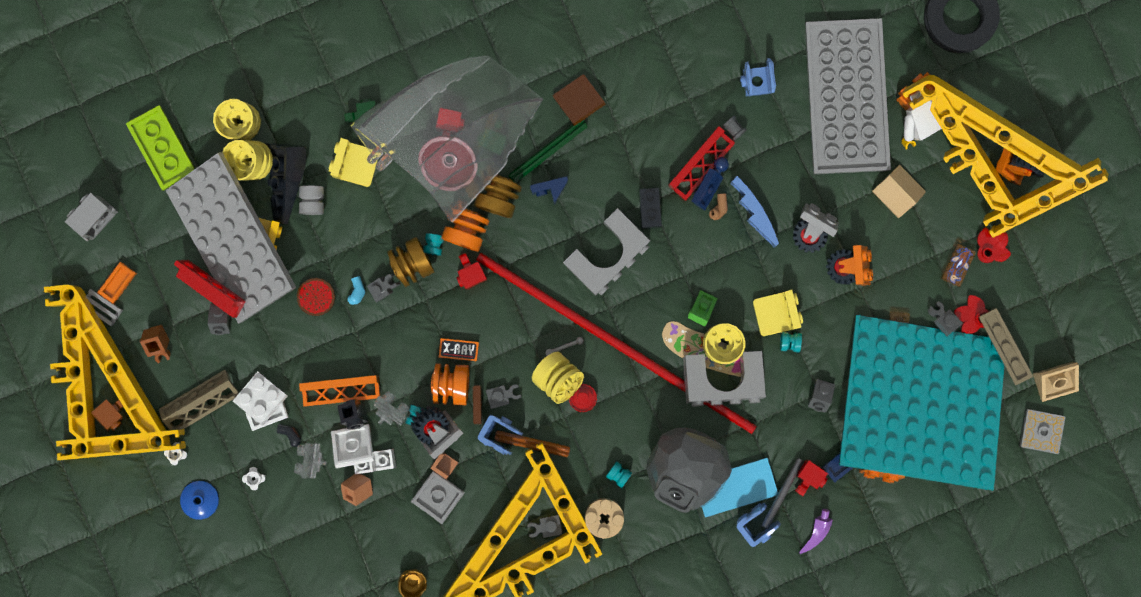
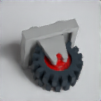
M807 203L801 211L800 218L802 220L800 219L794 227L793 240L795 245L799 246L798 249H803L807 253L808 251L814 253L815 250L819 251L821 247L825 246L828 234L832 237L835 236L838 231L839 222L836 221L837 218L829 213L825 215L820 212L821 209L814 204L808 205Z
M426 406V410L421 408L420 413L418 411L415 413L417 417H412L411 429L429 455L435 459L453 442L457 441L463 432L445 410L442 412L435 406H432V409L430 406Z

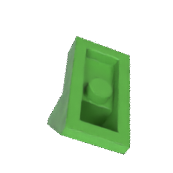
M700 290L688 314V318L706 326L718 298Z

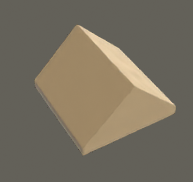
M898 165L872 190L897 218H900L913 207L926 193L901 165Z
M1069 362L1033 373L1042 402L1079 391V364L1077 362Z

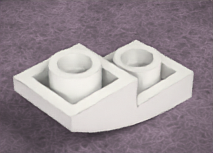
M394 449L373 452L374 461L354 465L355 474L396 468Z

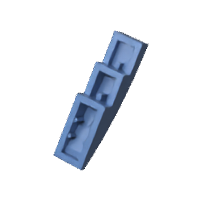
M737 176L730 184L743 196L739 203L752 215L747 222L773 247H776L779 242L763 207L751 190Z

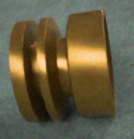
M484 174L483 180L490 183V185L481 183L480 187L486 190L487 194L478 193L474 206L492 214L512 218L516 206L508 201L509 199H518L519 196L512 193V191L521 192L522 187L505 177Z
M417 237L405 242L406 252H403L397 246L398 256L395 255L392 249L387 251L389 263L396 277L405 287L410 285L408 276H410L414 283L417 282L416 272H419L423 278L435 273Z

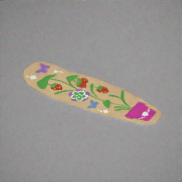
M675 321L668 322L662 332L663 341L676 355L683 358L685 355L705 354L703 350L704 333L691 330ZM722 341L718 343L719 347L725 349L727 344ZM705 354L706 368L741 377L740 358L730 364H719L711 361Z

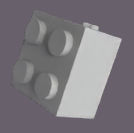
M90 193L80 200L81 204L76 209L68 213V219L65 221L86 241H89V239L94 240L118 213L102 197Z

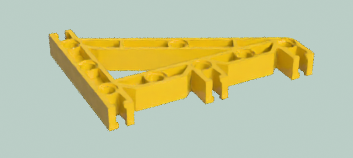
M928 75L906 87L903 92L904 97L907 98L913 92L920 90L922 96L918 99L914 98L909 102L913 110L932 100L930 111L950 143L956 146L945 152L944 161L947 163L951 158L958 155L962 158L958 163H952L950 167L951 172L955 174L972 165L970 175L991 209H994V211L984 216V225L988 226L992 221L1001 220V224L993 225L991 230H989L992 237L1108 181L1109 174L1105 168H1101V160L1099 158L1083 166L1079 165L935 75ZM932 84L935 89L928 90L925 85ZM946 117H953L955 122H948ZM970 127L1055 180L1014 200ZM1008 131L1010 136H1002L1000 132ZM972 149L975 151V154L969 155L966 150ZM1095 169L1102 171L1101 174L1091 177L1089 174ZM1080 177L1084 178L1086 181L1084 183H1078L1075 179ZM992 181L995 183V186L990 187L986 182ZM1045 195L1048 196L1050 199L1048 201H1043L1040 197ZM1012 213L1015 217L1008 218L1005 214Z
M74 285L44 287V293H51V295H55V291H60V300L50 301V299H45V306H65L60 312L63 355L70 360V362L50 364V369H56L57 371H61V367H65L67 375L65 378L56 377V375L51 376V383L72 382L66 389L69 432L76 439L56 441V446H62L63 448L67 447V444H71L73 452L72 455L57 453V460L185 449V441H181L180 444L170 445L169 436L175 434V437L185 435L184 429L169 431L165 429L103 322L87 299L83 289ZM73 290L74 297L70 299L69 293ZM73 329L77 330V336L75 338L72 335ZM89 349L133 424L141 433L96 437L95 420L91 413L94 407ZM114 363H116L118 366L116 372L112 370V366ZM76 367L80 368V374L78 376L75 373ZM80 405H82L83 407L82 414H80L78 411V407ZM157 437L161 438L160 446L156 444ZM120 440L124 443L122 450L118 446ZM83 443L86 445L85 453L81 450Z
M542 442L537 444L536 448L542 450L545 459L536 462L531 455L533 453L532 449L525 451L533 469L443 597H496L503 593L506 583H508L515 597H522L524 595L523 592L518 593L515 586L520 581H524L528 587L527 595L534 592V587L526 573L536 575L569 557L574 546L577 547L585 564L590 562L591 556L590 554L586 556L583 547L589 543L596 550V554H594L596 558L602 555L601 549L592 533L588 530L582 514ZM543 464H548L551 467V470L546 474L540 471V467ZM542 487H544L568 532L482 578L539 497ZM561 498L569 500V504L566 507L559 506L558 502ZM580 532L587 534V538L583 541L577 539V535ZM497 535L501 538V542L493 544L490 538ZM551 551L554 555L551 559H545L543 553ZM516 569L520 574L518 577L512 578L509 576V571ZM482 588L486 593L483 596H477L475 590Z

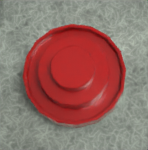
M581 384L574 395L569 398L570 405L576 411L587 412L595 406L597 394L591 386Z

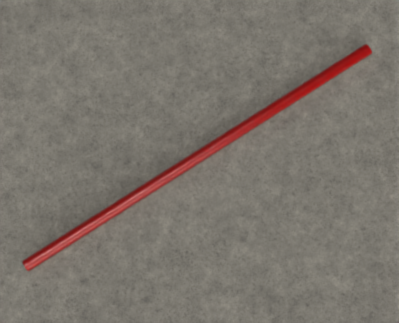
M480 253L476 261L685 392V381L483 253ZM711 402L703 403L751 434L757 427L724 405H711Z

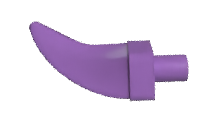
M822 509L821 516L815 518L812 537L800 550V554L817 546L828 534L833 519L828 518L830 510Z

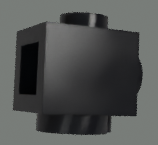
M352 399L337 406L341 424L346 425L347 429H360L364 426V423L368 422L364 403Z

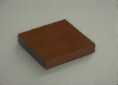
M584 74L552 95L574 126L606 105Z

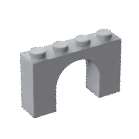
M618 208L604 221V224L618 237L622 244L623 253L617 264L609 268L596 267L577 249L563 262L595 296L598 293L602 295L609 288L607 284L611 280L615 282L622 275L620 271L625 266L627 268L632 266L636 261L634 257L638 253L642 255L649 249L647 244L650 240Z
M762 351L743 352V355L740 357V383L735 390L728 392L719 391L709 383L706 375L705 354L685 355L683 357L686 404L692 403V407L703 406V403L711 402V405H722L723 401H730V404H741V400H749V403H760V399L766 397Z

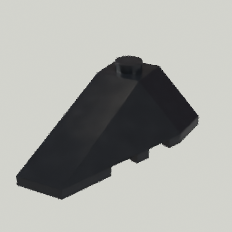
M265 143L273 157V165L269 172L270 179L267 180L268 186H271L273 193L270 198L273 221L288 224L306 166V147Z

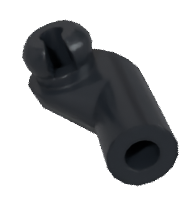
M278 424L277 433L287 435L290 445L298 447L302 438L297 428Z

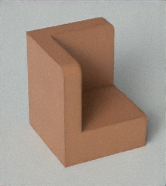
M443 452L438 456L430 469L448 479L459 462Z
M354 474L341 483L343 499L355 506L373 494L371 479L362 474Z

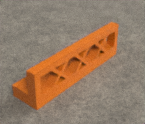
M378 375L299 384L303 396V406L341 403L352 399L359 401L380 398ZM375 383L376 395L368 396L362 391L367 384ZM348 386H353L358 390L354 397L349 398L343 393ZM329 388H334L339 392L333 400L324 395ZM315 390L320 396L316 401L308 402L307 391Z

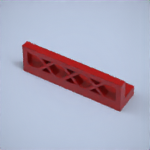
M720 126L668 185L685 201L701 184L709 168H714V162L713 164H704L705 154L714 153L716 160L717 153L722 152L719 157H724L735 144L734 141L724 134L725 131ZM720 137L729 143L724 150H717L716 142ZM702 167L703 175L701 178L692 179L691 171L693 168ZM692 181H697L695 185L692 186ZM681 182H690V190L686 195L677 188Z
M176 260L174 265L179 268L176 275L177 278L231 317H238L246 302L191 261Z

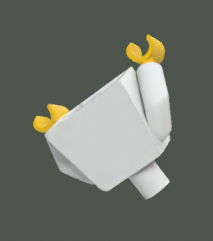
M920 91L910 96L911 101L914 98L918 99L922 94ZM932 100L914 110L912 108L906 110L904 138L901 141L905 149H908L907 146L910 143L913 147L916 146V142L913 139L921 141L942 129L930 111ZM946 117L948 122L953 123L952 120L955 122L953 117Z

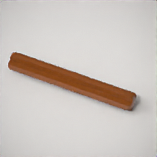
M497 431L495 435V441L542 451L536 448V445L542 442L548 453L564 457L569 456L570 447L503 431Z

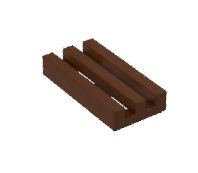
M481 386L473 387L474 424H482Z

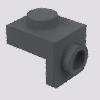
M210 304L207 323L210 333L216 335L229 334V315L215 304Z
M817 379L808 407L818 412H826L832 402L835 384Z

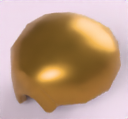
M416 569L404 571L398 579L399 593L402 597H421L427 588L426 577L421 571Z

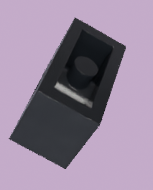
M659 188L640 189L641 230L661 228Z

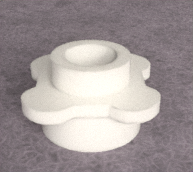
M182 449L166 450L164 455L167 456L172 465H177L178 461L187 457V452Z
M256 467L250 468L249 473L242 477V481L250 486L251 490H257L258 485L266 479L265 475L260 474Z

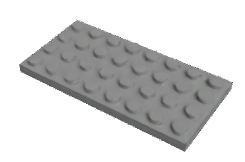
M882 18L806 22L805 35L813 174L890 171Z
M223 152L217 153L166 190L213 278L246 301L238 317L235 318L238 324L297 288Z

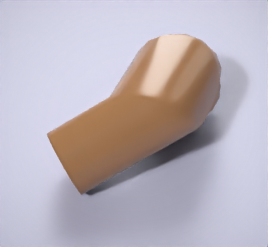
M717 194L718 205L709 212L711 219L719 220L727 213V194Z

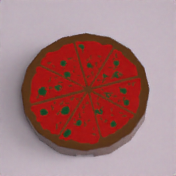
M319 278L308 279L302 283L297 292L299 307L306 314L312 316H321L328 313L334 306L336 299L331 284Z

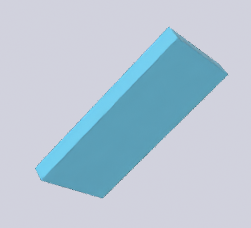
M764 458L732 468L730 477L716 498L702 507L704 516L709 517L777 496L778 491L768 459Z

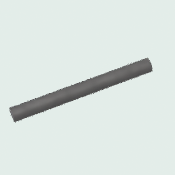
M796 459L761 525L766 529L770 527L804 462L803 460Z

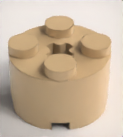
M608 498L596 499L586 510V526L596 537L602 539L611 538L618 534L623 527V511L614 500ZM601 514H604V515H607V514H608V515H609V516H608V520H609V521H608V522H605V521H602V522H601V521H600V520H601V516H600V515H601Z

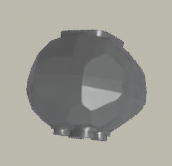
M675 428L664 433L646 463L648 477L656 499L684 513L699 509L715 499L732 472L728 451L725 446L707 434L691 428Z

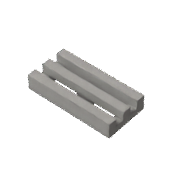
M90 289L88 295H86L89 302L112 317V320H109L95 310L96 314L108 325L113 326L123 310ZM92 295L100 301H102L103 303H105L106 305H108L109 307H111L112 309H114L115 311H117L116 314L112 313L111 311H109L108 309L94 301L91 298Z

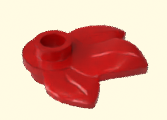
M985 227L980 231L977 237L979 245L977 256L981 262H1003L1010 257L1011 252L1005 248L1008 243V234L1006 232L992 237L988 228ZM985 250L990 252L989 257L985 255Z
M974 295L968 296V306H961L954 310V314L963 322L961 331L968 334L977 332L979 328H984L979 320V316L989 312L985 309L984 301Z

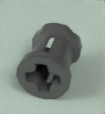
M735 115L722 126L730 132L734 141L747 131L746 128H743L738 123Z

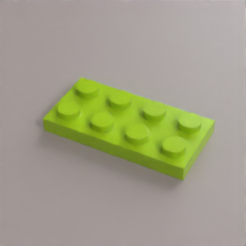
M160 105L126 123L163 191L195 170Z

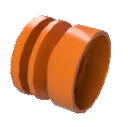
M452 207L450 213L458 217H448V220L454 223L455 226L454 228L445 226L441 239L479 252L483 240L476 236V232L486 233V229L480 227L479 224L488 226L489 220L471 210Z
M435 364L431 378L433 404H439L440 395H443V404H447L448 397L452 396L454 405H467L469 365H456L454 373H450L449 364H445L444 373H441V364Z

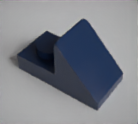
M566 176L530 185L532 195L536 194L537 197L548 194L547 191L551 190L555 205L568 183V178Z

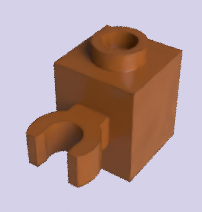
M158 325L145 329L140 343L147 357L155 355L157 363L161 362L160 355H164L169 360L171 356L170 351L167 349L169 338L163 326Z
M106 399L91 413L107 432L111 429L115 431L122 424L120 421L123 418L119 411L124 407L120 400L112 406Z

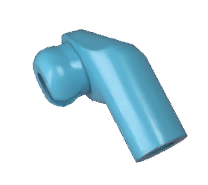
M360 276L351 279L354 286L352 294L348 296V302L351 305L360 303L365 295V288Z

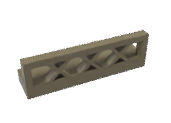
M992 308L989 312L979 316L1013 383L1018 385L1032 378L1033 375L997 308Z
M223 370L160 408L161 419L170 430L185 429L235 399L239 391L232 384L227 371ZM227 388L232 390V393L227 396L221 395L222 391ZM215 399L214 404L205 405V401ZM199 409L197 414L188 415L190 410ZM175 419H182V423L175 427L171 422Z

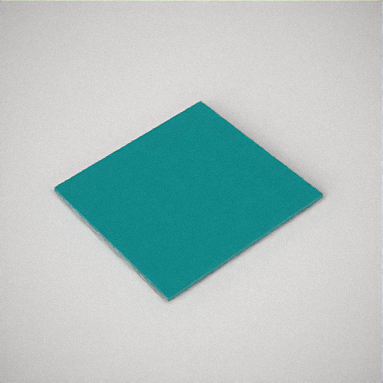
M856 315L839 465L993 491L1004 364L990 338L955 331L946 336L937 328Z

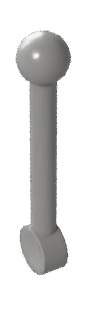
M578 337L575 341L552 350L547 349L545 353L548 356L553 352H558L575 344L580 345L583 343V338Z

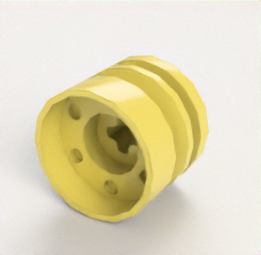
M229 99L217 106L214 112L213 123L218 133L233 141L251 140L260 130L261 118L254 106L238 99ZM237 119L243 120V123L238 124Z
M234 140L223 149V154L237 180H260L265 178L272 168L273 157L271 151L266 144L260 141Z
M717 324L705 333L703 350L711 361L719 364H730L737 361L743 355L745 338L736 326ZM722 338L728 342V345H725V349L718 346Z
M553 352L546 356L537 365L532 375V382L542 391H546V395L557 404L563 403L572 397L584 379V374L576 366L570 364V361L560 352Z

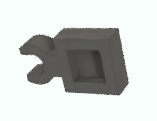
M391 273L386 277L382 276L367 286L376 303L392 294V289L401 284L400 281L397 283L392 282V277L395 276V273Z
M939 301L935 304L938 311L934 310L932 306L928 309V313L937 318L934 323L946 336H949L963 324L951 310L945 312L943 304Z
M505 385L486 390L491 409L510 404L508 398H521V395L515 396L513 394V389L518 388L519 385H512L509 390L505 389Z
M559 514L540 518L541 524L535 522L527 524V527L533 526L536 528V532L529 534V537H536L541 532L543 533V538L562 534Z

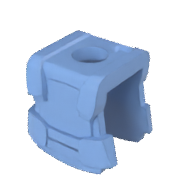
M767 58L766 67L750 69L748 62H745L744 69L742 70L743 76H740L741 86L745 87L746 96L775 92L774 64L771 59ZM760 77L762 85L759 87L754 86L752 78Z
M490 415L478 435V440L486 446L494 447L496 451L503 455H511L512 451L489 439L496 423H499L518 435L522 436L523 432L512 426V421L502 416L500 419Z
M759 503L750 513L743 514L737 520V529L752 547H755L760 542L765 543L772 537L770 534L781 525L777 520L756 537L745 524L766 509L767 505L765 503Z

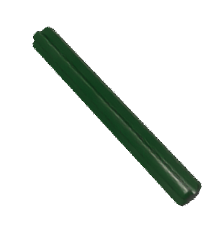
M583 120L575 126H570L508 175L514 183H517L588 127L587 123Z

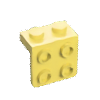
M341 138L340 142H337L335 145L334 153H336V156L329 166L330 175L333 178L365 187L371 186L380 155L379 151Z
M789 290L753 301L762 336L801 328L803 318L801 312H797L796 305L799 303L796 293L793 294V291Z

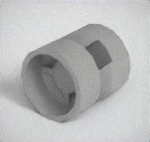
M300 186L299 197L302 201L299 203V214H324V203L321 202V199L324 198V187Z

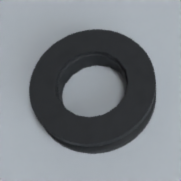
M928 0L924 10L926 31L937 46L948 52H972L988 42L997 30L1000 20V9L997 0H970L979 9L980 22L975 31L965 35L954 33L944 22V7L950 0Z

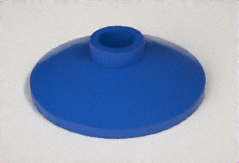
M205 481L192 482L181 493V508L187 516L193 519L208 518L216 511L219 504L217 490ZM196 497L201 499L200 504L195 503Z

